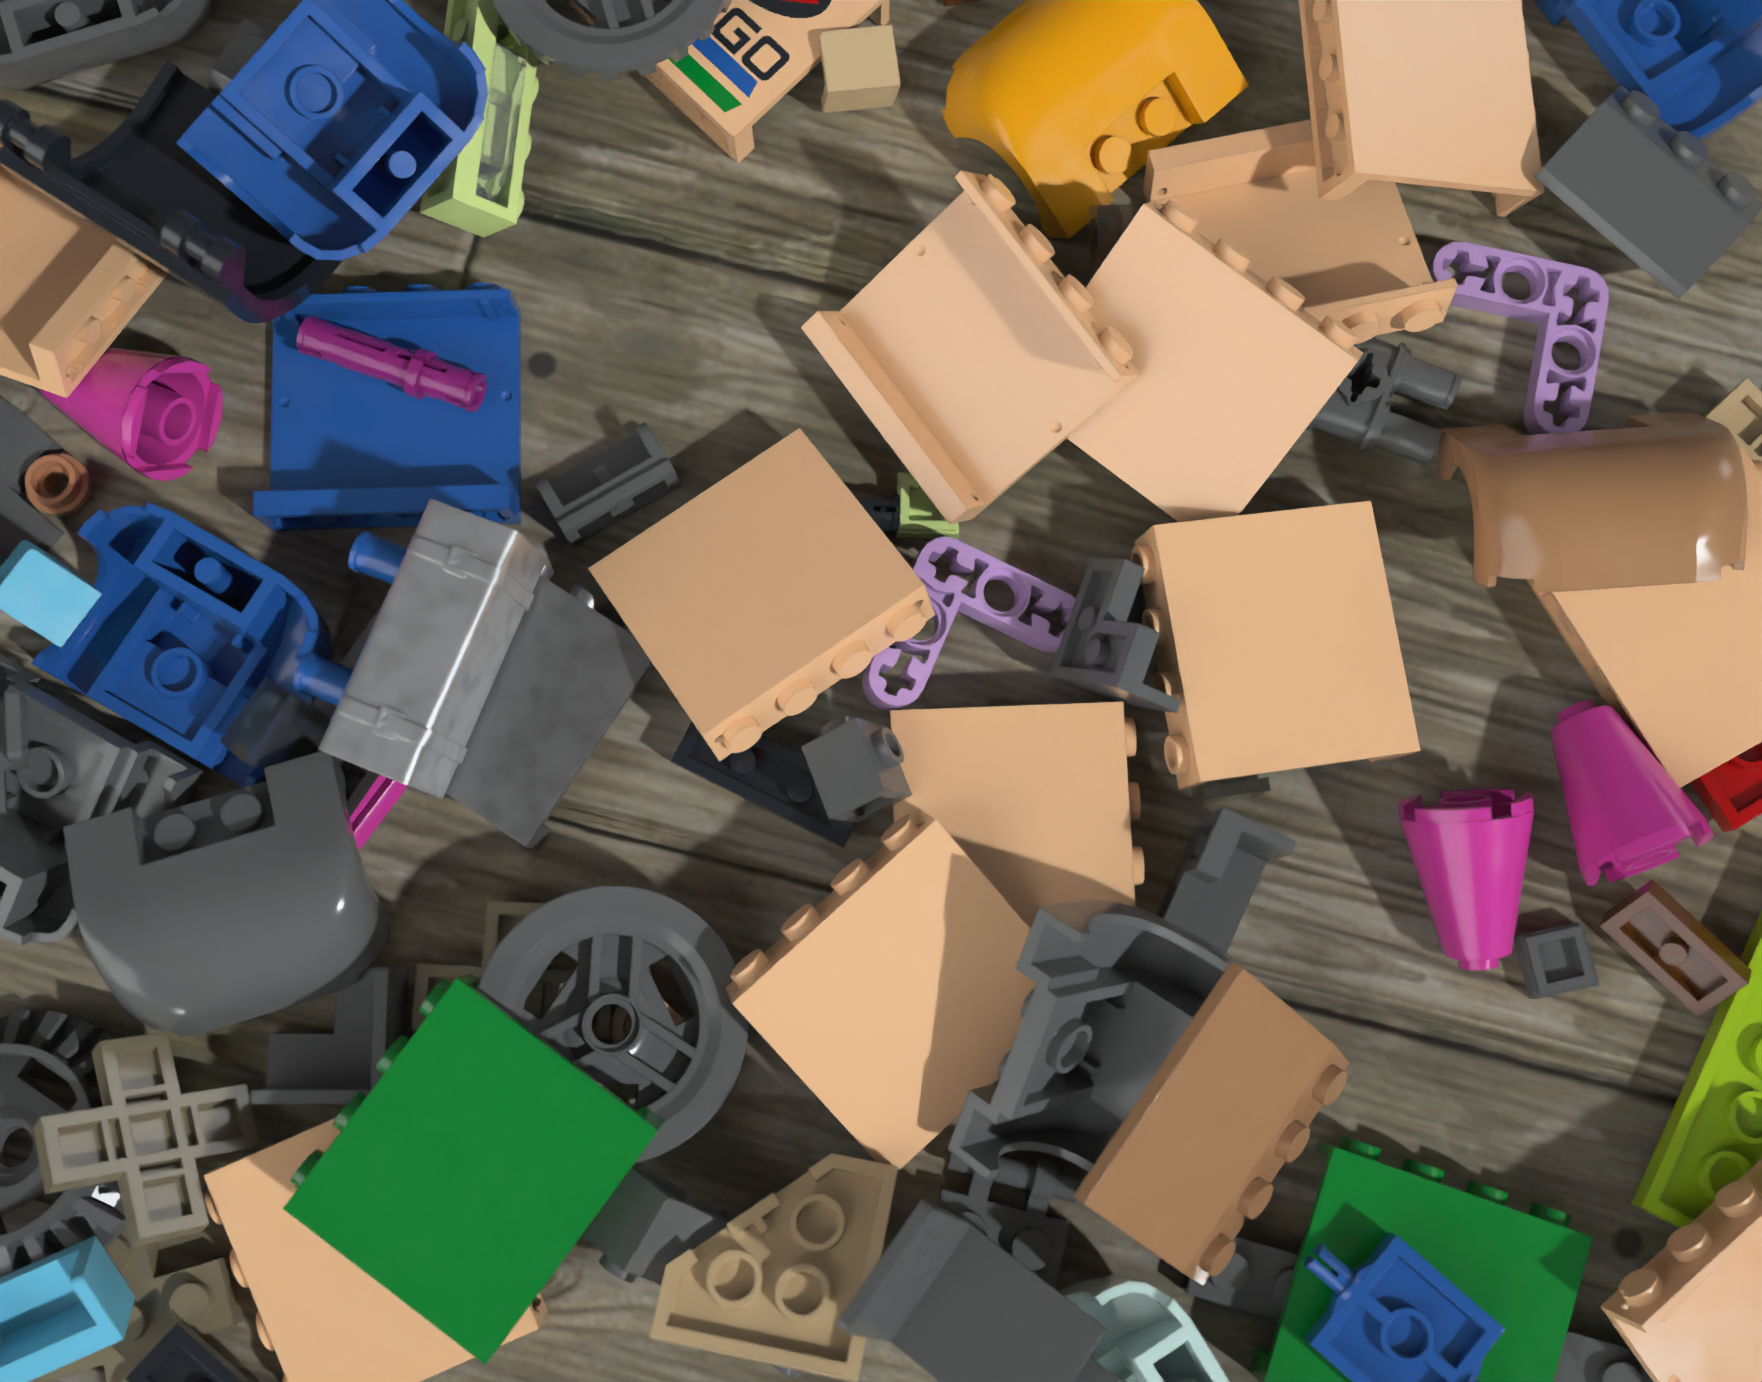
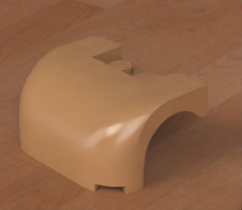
M1691 411L1627 415L1626 428L1535 435H1520L1502 424L1440 429L1442 433L1439 439V478L1441 480L1452 479L1456 468L1459 467L1468 485L1474 523L1473 580L1487 588L1495 587L1497 576L1534 580L1533 593L1567 592L1720 580L1722 566L1730 565L1733 570H1744L1748 522L1745 472L1738 444L1729 429L1721 423Z

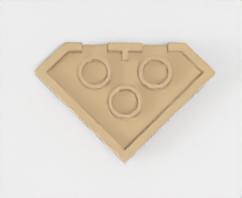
M831 1153L808 1169L809 1172L776 1194H770L727 1223L726 1228L695 1249L687 1250L666 1264L649 1337L652 1340L858 1382L866 1337L847 1334L837 1325V1321L882 1257L898 1176V1166Z

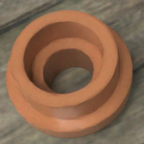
M55 453L43 456L35 460L26 472V494L30 502L46 514L52 516L69 515L79 510L88 500L92 489L91 475L82 462L70 455ZM68 477L69 482L66 489L60 495L55 496L54 486L56 482L61 478Z

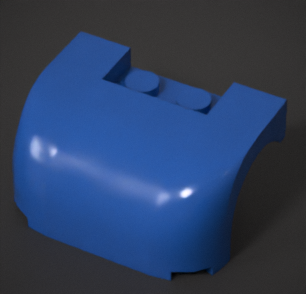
M302 0L176 141V144L300 251L317 260L341 261L367 253L383 240L470 142L485 118L483 115L488 97L485 76L486 68L475 51L465 41L459 43L447 38L419 16L403 0Z
M1534 0L1553 26L1568 19L1619 86L1622 85L1629 92L1635 90L1648 96L1658 106L1660 110L1659 117L1676 132L1686 131L1697 137L1700 141H1703L1762 100V0Z
M148 502L146 506L126 505L108 512H104L100 508L83 524L77 534L86 540L96 552L98 573L94 585L102 595L61 648L53 643L39 652L31 664L243 788L267 781L264 768L289 761L320 712L318 708L312 705L316 697L295 691L293 681L299 663L310 652L319 654L324 659L333 662V650L327 624L308 596L282 574L174 512Z

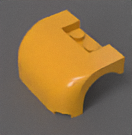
M1025 0L971 45L953 64L951 68L954 69L946 92V108L941 111L947 127L954 138L966 137L986 144L1013 169L1034 200L1041 218L1042 228L1048 237L1070 239L1114 201L1111 193L1146 164L1148 151L1165 148L1192 124L1206 123L1249 85L1212 20L1197 0Z

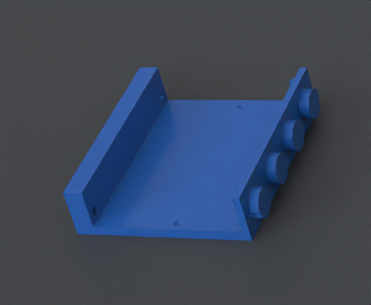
M485 282L469 284L466 286V290L441 291L435 286L426 284L408 285L403 289V292H379L371 287L349 286L343 288L339 294H317L314 292L297 307L272 320L270 491H253V517L272 531L418 527L429 500L433 499L500 525L521 524V310L510 289H503L499 285ZM313 315L331 322V324L381 339L404 349L417 351L420 348L432 351L436 353L439 360L445 361L448 364L485 374L487 376L485 380L487 382V389L483 402L476 412L471 413L465 409L453 406V404L427 396L419 400L406 395L404 388L398 387L395 384L360 374L325 360L298 353L299 346H296L299 328L307 316Z

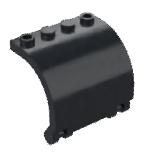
M169 61L165 63L125 121L99 145L72 159L71 140L68 136L50 125L37 126L31 122L28 111L9 99L0 100V147H2L0 149V164L5 169L245 322H268L288 313L305 301L310 294H313L343 261L317 260L300 251L176 144V141L217 95L184 75L177 66Z

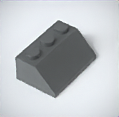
M1621 85L1594 111L1534 177L1679 300L1750 225L1761 210L1762 203L1756 199L1757 192L1747 179L1732 171L1726 174L1707 158L1709 155L1708 150L1697 137L1686 131L1676 132L1659 117L1660 110L1654 101L1639 91L1633 90L1629 92Z

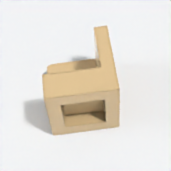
M892 25L823 31L819 38L825 81L821 98L823 112L831 113L893 106L901 83Z

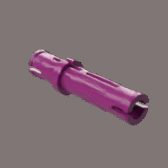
M313 315L307 316L299 328L296 346H299L298 353L325 360L360 374L395 384L398 387L404 388L406 395L419 400L427 396L453 404V406L465 409L471 413L476 412L483 402L487 389V382H485L487 376L439 360L436 353L424 348H420L417 351L404 349L381 339L331 324V322Z

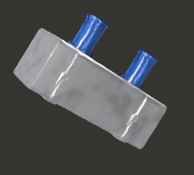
M433 499L429 500L408 548L376 537V535L368 531L362 532L352 545L348 560L349 568L357 573L370 575L392 585L354 669L324 659L314 652L305 655L296 669L293 681L295 691L312 695L337 706L318 750L443 800L458 763L462 764L468 751L465 748L523 613L528 611L534 599L533 590L547 559L521 533Z

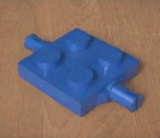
M1388 1232L1368 1259L1352 1270L1331 1253L1323 1243L1317 1245L1312 1252L1332 1269L1331 1272L1310 1255L1306 1257L1303 1264L1304 1267L1314 1273L1334 1293L1332 1294L1328 1309L1305 1336L1304 1340L1352 1382H1480L1476 1378L1479 1376L1484 1356L1502 1335L1505 1328L1397 1235Z

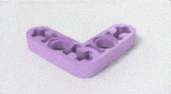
M1452 242L1444 245L1427 266L1433 281L1452 279V273L1446 270L1451 262L1460 264V274L1467 276L1458 285L1450 305L1539 324L1523 411L1524 425L1528 433L1535 435L1579 431L1586 424L1589 417L1609 301V289L1605 280L1596 271L1586 267L1468 242ZM1487 268H1489L1491 272L1488 275L1486 282L1484 284V291H1481L1480 288L1483 285L1485 279L1479 277ZM1508 272H1516L1523 275L1530 285L1531 293L1529 298L1515 300L1506 295L1501 287L1502 275ZM1573 287L1579 290V299L1587 303L1574 316L1573 325H1563L1571 317L1574 304L1572 298L1564 295ZM1567 342L1578 350L1581 360L1578 369L1564 370L1554 363L1551 356V348L1554 343ZM1559 387H1569L1561 394L1558 408L1559 413L1568 416V418L1559 426L1553 425V415L1543 410L1556 400Z
M950 537L935 538L920 550L911 564V568L925 584L934 609L935 616L932 617L935 626L934 633L928 640L920 641L910 638L902 642L896 641L893 645L898 649L888 647L874 656L865 668L862 685L864 694L869 702L881 710L888 712L890 710H902L914 702L924 690L957 611L1039 651L1050 654L1057 653L1065 630L1056 636H1052L1048 633L1050 622L1033 613L1022 623L1018 620V617L1025 611L1029 605L1030 596L1036 599V602L1029 610L1042 616H1047L1056 609L1062 613L1060 623L1066 627L1076 598L960 540ZM941 555H945L951 559L949 569L953 573L966 578L974 569L980 571V575L970 586L967 596L961 593V590L967 585L968 581L956 575H950L944 582H941L934 578L936 567L928 561L935 562ZM1000 580L1010 586L1015 598L1014 605L1010 611H996L987 604L983 591L988 581ZM901 651L911 655L922 656V662L915 656L911 657L906 662L901 673L900 680L909 685L908 689L901 688L894 695H889L884 691L887 681L878 674L879 672L887 673L897 663Z

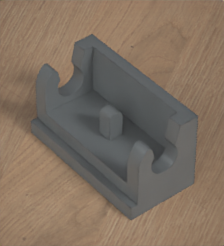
M646 422L635 427L636 434L551 482L545 478L535 484L573 548L681 487L673 466Z

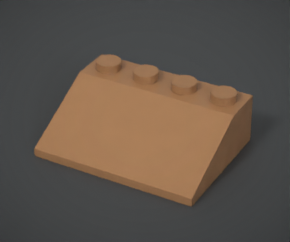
M1232 961L1073 1196L1177 1270L1203 1286L1209 1276L1215 1277L1219 1275L1232 1259L1236 1248V1243L1233 1240L1248 1218L1252 1220L1259 1216L1269 1203L1273 1193L1271 1182L1285 1161L1288 1163L1293 1162L1304 1150L1311 1133L1308 1126L1322 1105H1331L1341 1094L1347 1081V1072L1345 1070L1350 1062L1333 1042L1247 970Z

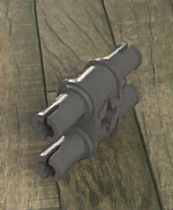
M1373 337L1363 343L1354 344L1353 346L1364 354L1305 430L1311 431L1312 428L1347 440L1357 444V450L1362 452L1365 449L1371 451L1375 446L1426 466L1436 450L1442 430L1389 411L1390 404L1386 403L1387 399L1394 392H1398L1447 411L1457 394L1463 375L1410 356L1411 349H1408L1407 345L1401 342L1396 346ZM1359 372L1360 378L1358 382L1360 383L1359 393L1361 395H1358L1355 401L1352 402L1350 398L1353 392L1350 391L1352 386L1350 379H1353L1355 374Z

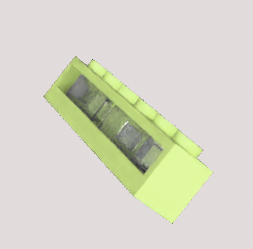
M448 0L444 36L459 43L465 41L475 51L486 68L485 76L488 97L483 122L470 142L422 195L420 213L484 238L516 225L523 209L524 193L521 187L524 164L532 143L529 124L532 104L539 88V81L536 77L538 59L530 48L525 44L521 46L511 36L507 26L499 18L491 0Z

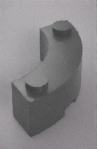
M632 1166L582 1235L603 1253L599 1263L611 1274L630 1283H633L636 1277L639 1276L662 1285L666 1264L687 1250L695 1249L726 1228V1224L736 1217L723 1209L718 1213L700 1201L688 1197L689 1192L686 1189L643 1169ZM771 1365L792 1378H798L801 1373L799 1370Z

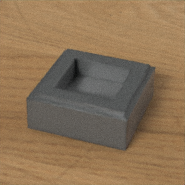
M1582 921L1514 936V943L1529 999H1540L1600 985Z

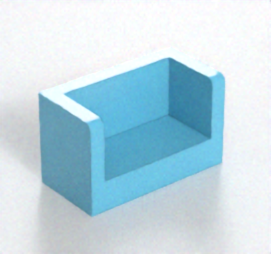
M21 540L0 566V610L60 648L102 595L91 581L29 540Z
M96 1236L0 1277V1382H29L124 1340L136 1296Z

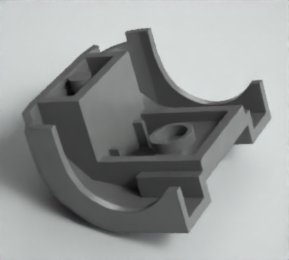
M0 0V88L27 89L185 41L203 28L212 13L214 0Z
M0 654V681L2 683L3 701H5V691L20 690L27 703L29 769L6 770L8 814H0V937L19 945H25L29 942L54 943L81 931L74 906L63 827L129 807L140 818L187 805L203 770L151 740L137 744L128 741L36 688L41 677Z
M319 751L264 768L267 781L140 818L129 807L63 827L74 906L83 940L96 969L119 1004L139 1022L144 1023L151 1029L173 1032L180 1037L208 1033L332 994L361 981L358 975L377 959L384 944L390 945L391 925L389 916L374 892L362 863L346 803L344 772L333 755Z
M1094 899L1039 906L1016 966V970L1036 982V986L1026 997L1022 1005L1021 1018L1023 1020L1012 1049L1008 1051L1000 1063L998 1069L999 1082L969 1091L948 1150L987 1180L995 1178L999 1170L998 1157L1014 1150H1032L1059 1156L1090 1172L1230 963L1233 961L1240 966L1241 962L1194 933L1155 914L1127 904Z

